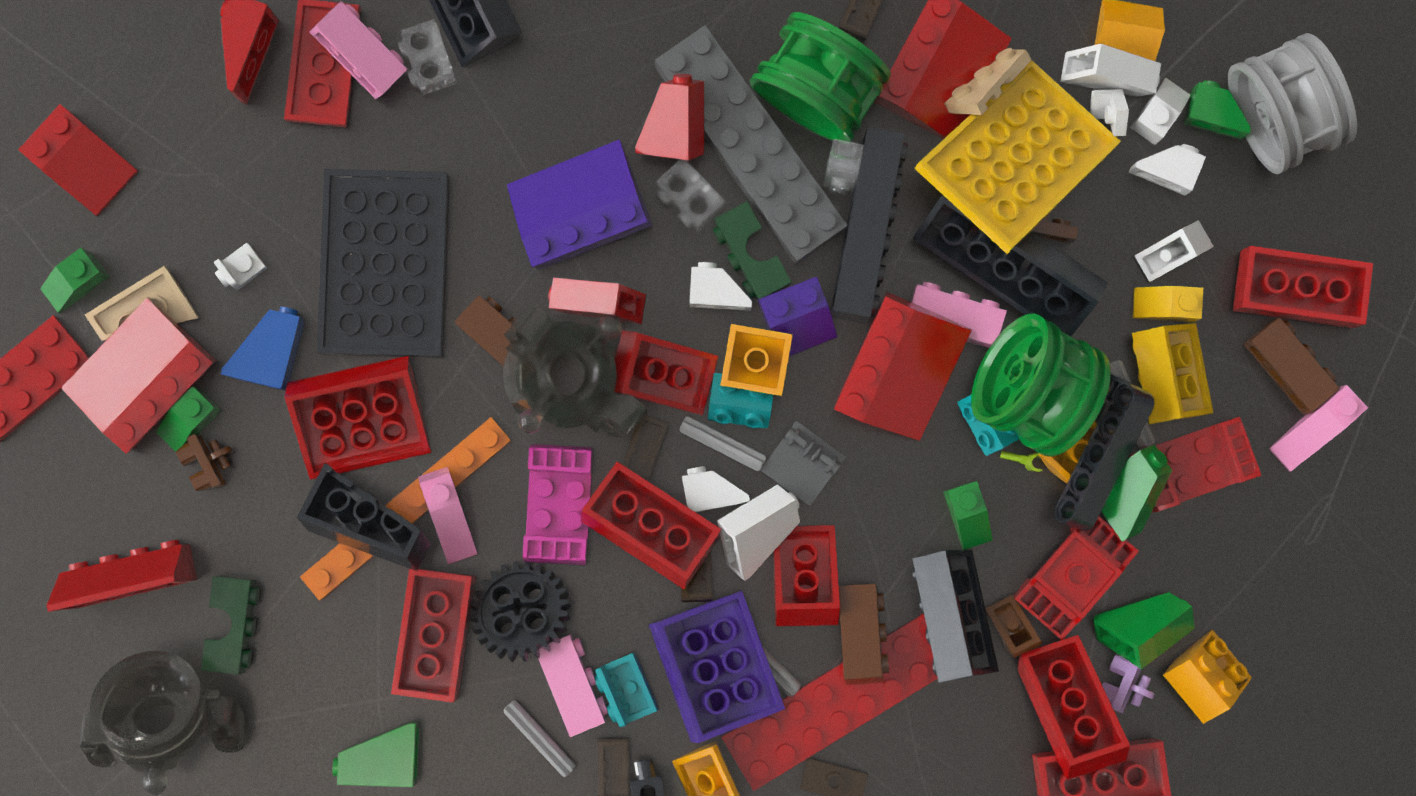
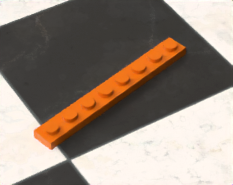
M490 417L422 475L448 467L456 488L507 446L511 439L496 421ZM418 478L385 505L411 524L415 523L429 511ZM339 543L303 573L300 578L317 599L321 601L372 559L374 555Z

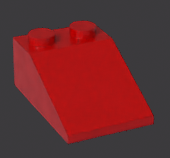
M225 0L221 7L220 16L222 17L221 28L227 89L241 103L247 104L279 19L269 6L256 0Z
M61 104L57 106L18 149L42 172L97 217L138 173L135 167Z
M622 330L607 390L703 415L718 356L638 332Z
M835 525L796 526L773 552L776 626L838 625L840 601Z

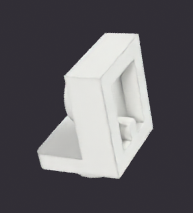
M1123 89L1092 91L1089 113L1096 119H1105V123L1111 126L1113 136H1126L1129 108Z
M245 243L224 260L217 259L214 262L219 269L215 274L225 287L231 285L237 290L267 269L249 243Z

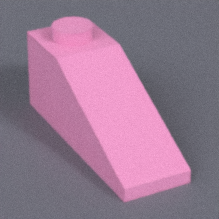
M1348 385L1340 386L1336 393L1312 413H1307L1269 448L1289 472L1341 433L1368 409Z
M448 467L419 476V483L447 563L451 564L477 555Z

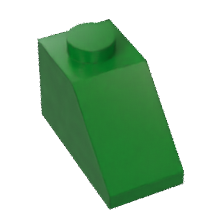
M1205 80L1202 83L1196 84L1191 90L1183 124L1238 139H1243L1250 134L1251 127L1229 90L1220 88L1221 85L1214 81Z
M79 248L55 266L40 289L56 311L62 313L108 279L109 275L91 252Z
M192 386L169 409L156 433L176 452L184 444L188 443L186 438L193 434L198 436L222 409L202 389Z
M970 482L944 491L943 493L963 550L993 541L988 511L978 482Z

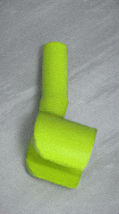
M1001 451L1000 458L1024 464L1025 468L1031 472L1043 471V469L1035 468L1032 464L1035 457L1041 459L1038 455L1039 453H1031L1026 456Z

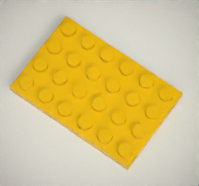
M1032 60L1013 81L1000 87L1002 93L997 99L992 100L991 98L985 103L988 109L983 115L971 114L915 167L927 181L1006 254L1032 231L1121 142Z

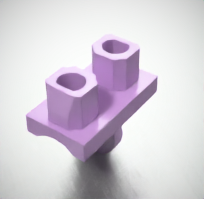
M1115 655L1109 670L1123 676V680L1119 688L1106 682L1102 686L1113 710L1123 714L1133 691L1135 694L1131 704L1137 707L1140 706L1144 696L1153 699L1155 693L1147 690L1151 678L1142 675L1138 686L1135 685L1141 669L1122 656Z

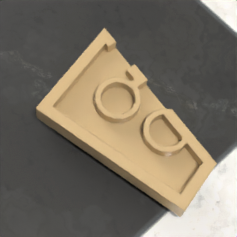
M1007 48L998 53L995 57L996 61L990 66L979 69L975 72L974 79L968 84L957 87L952 92L953 96L944 103L949 113L983 115L988 109L985 103L992 98L994 100L1001 95L1002 90L1000 86L1013 81L1031 61L1028 52L1025 49Z
M167 266L159 268L85 314L101 341L107 340L147 297L175 323L200 318Z

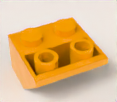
M1213 629L1177 657L1163 674L1203 724L1231 709L1252 679L1246 667L1237 660L1228 649L1226 643L1218 637Z

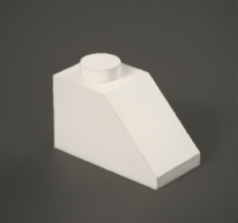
M1165 78L1130 128L1155 145L1165 136L1180 115L1190 94Z
M1186 144L1176 145L1137 161L1131 166L1129 173L1182 195H1187L1193 190L1206 157L1198 154L1199 150L1193 146Z
M1198 220L1136 254L1135 258L1148 281L1151 282L1214 246Z
M699 262L698 267H692L690 307L751 311V299L723 268H716L717 264L710 262Z
M705 466L687 469L688 475L682 476L687 507L694 512L750 501L748 494L714 471L706 472Z

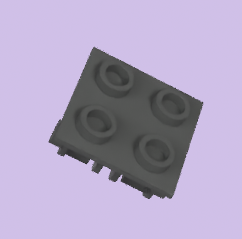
M795 421L760 471L810 507L833 474L841 466L846 456L798 421Z

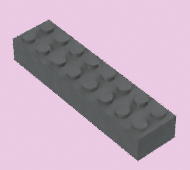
M706 25L655 59V69L665 82L672 80L675 74H690L693 80L704 81V138L795 266L845 232L848 226Z

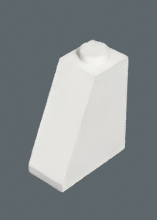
M1097 44L1065 53L1060 82L1099 90L1123 89L1125 95L1136 97L1155 94L1160 82L1161 63L1104 44Z
M777 484L717 520L718 527L722 529L720 536L726 564L744 581L754 574L800 523L798 514L799 502L793 493H787Z

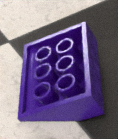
M620 139L507 184L521 239L531 266L538 270L653 226Z
M742 591L648 624L691 742H703L785 709Z

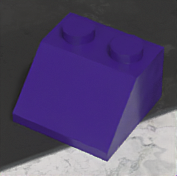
M817 276L758 300V306L768 330L793 334L789 357L838 337L828 303Z

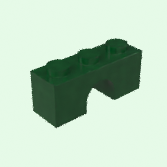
M748 201L715 218L714 224L716 227L712 231L719 244L725 243L731 253L727 255L728 261L735 272L741 271L746 280L741 284L750 299L755 297L758 302L759 299L786 289L791 285L792 282L777 255L766 261H757L747 253V242L762 231V227Z
M213 576L209 608L222 609L227 612L231 618L232 627L229 634L223 639L207 638L204 640L201 671L239 675L245 673V668L250 667L252 650L248 649L249 637L254 636L256 629V619L252 618L253 605H258L260 588L256 587L257 580Z

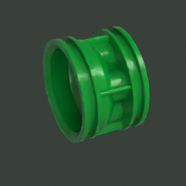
M793 12L787 19V25L783 26L779 32L784 44L777 54L771 56L769 61L760 62L757 67L759 73H754L749 83L762 99L795 123L830 141L839 144H850L854 138L852 131L859 130L863 118L876 97L883 91L882 85L887 84L890 80L891 72L874 52L851 35L812 15Z
M1037 314L1024 315L1013 321L1001 332L984 356L972 388V412L977 420L997 431H1015L1022 444L1044 456L1059 455L1074 446L1085 435L1097 418L1109 389L1111 376L1109 359L1100 349L1093 347L1086 341L1076 340L1065 334L1056 324Z

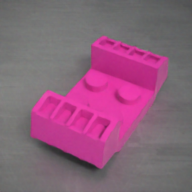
M530 445L528 455V470L530 471L526 535L523 537L524 562L586 565L589 527L581 522V510L591 498L593 447Z

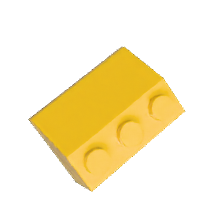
M1196 323L1161 326L1132 333L1133 352L1136 355L1139 368V382L1142 389L1150 392L1154 397V407L1148 418L1149 424L1213 414Z

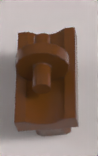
M193 434L186 438L188 443L179 448L176 454L183 466H188L198 460L202 470L189 477L195 491L200 492L210 488L219 489L227 485L216 462L218 461L222 471L231 467L226 458L233 452L231 447L221 448L217 439L208 443L213 452L211 453L202 435L197 436Z

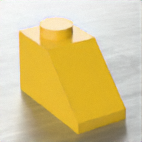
M1183 286L1135 287L1133 289L1132 319L1196 322L1202 319L1203 288Z

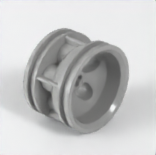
M1305 33L1298 36L1295 40L1286 41L1275 50L1258 57H1250L1244 62H1238L1230 67L1228 72L1229 91L1251 127L1250 134L1245 137L1257 158L1272 173L1280 174L1287 171L1288 168L1299 166L1303 160V154L1320 149L1333 151L1338 149L1340 145L1344 146L1355 140L1357 135V116L1351 92L1335 58L1316 36Z

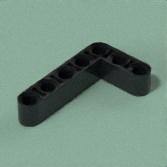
M1112 372L1109 389L1104 401L1107 405L1055 508V516L1059 522L1082 531L1091 529L1096 523L1154 407V397L1150 392Z

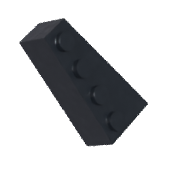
M324 463L297 516V519L309 532L414 571H418L431 544L419 528L384 506L369 493L367 494L352 481L337 473L326 463Z

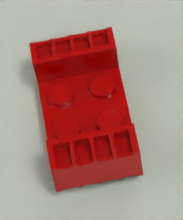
M1238 416L1155 445L1166 456L1167 463L1172 472L1151 513L1177 506L1181 502L1226 486L1262 476L1241 417Z
M1100 516L1089 530L1082 531L1072 527L1070 529L1072 533L1033 578H1027L1014 594V599L1061 640L1086 616L1139 552L1127 540L1122 542L1114 529Z

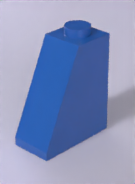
M280 306L279 311L269 309L224 365L221 375L286 391L287 382H290L305 319L297 316L298 311Z

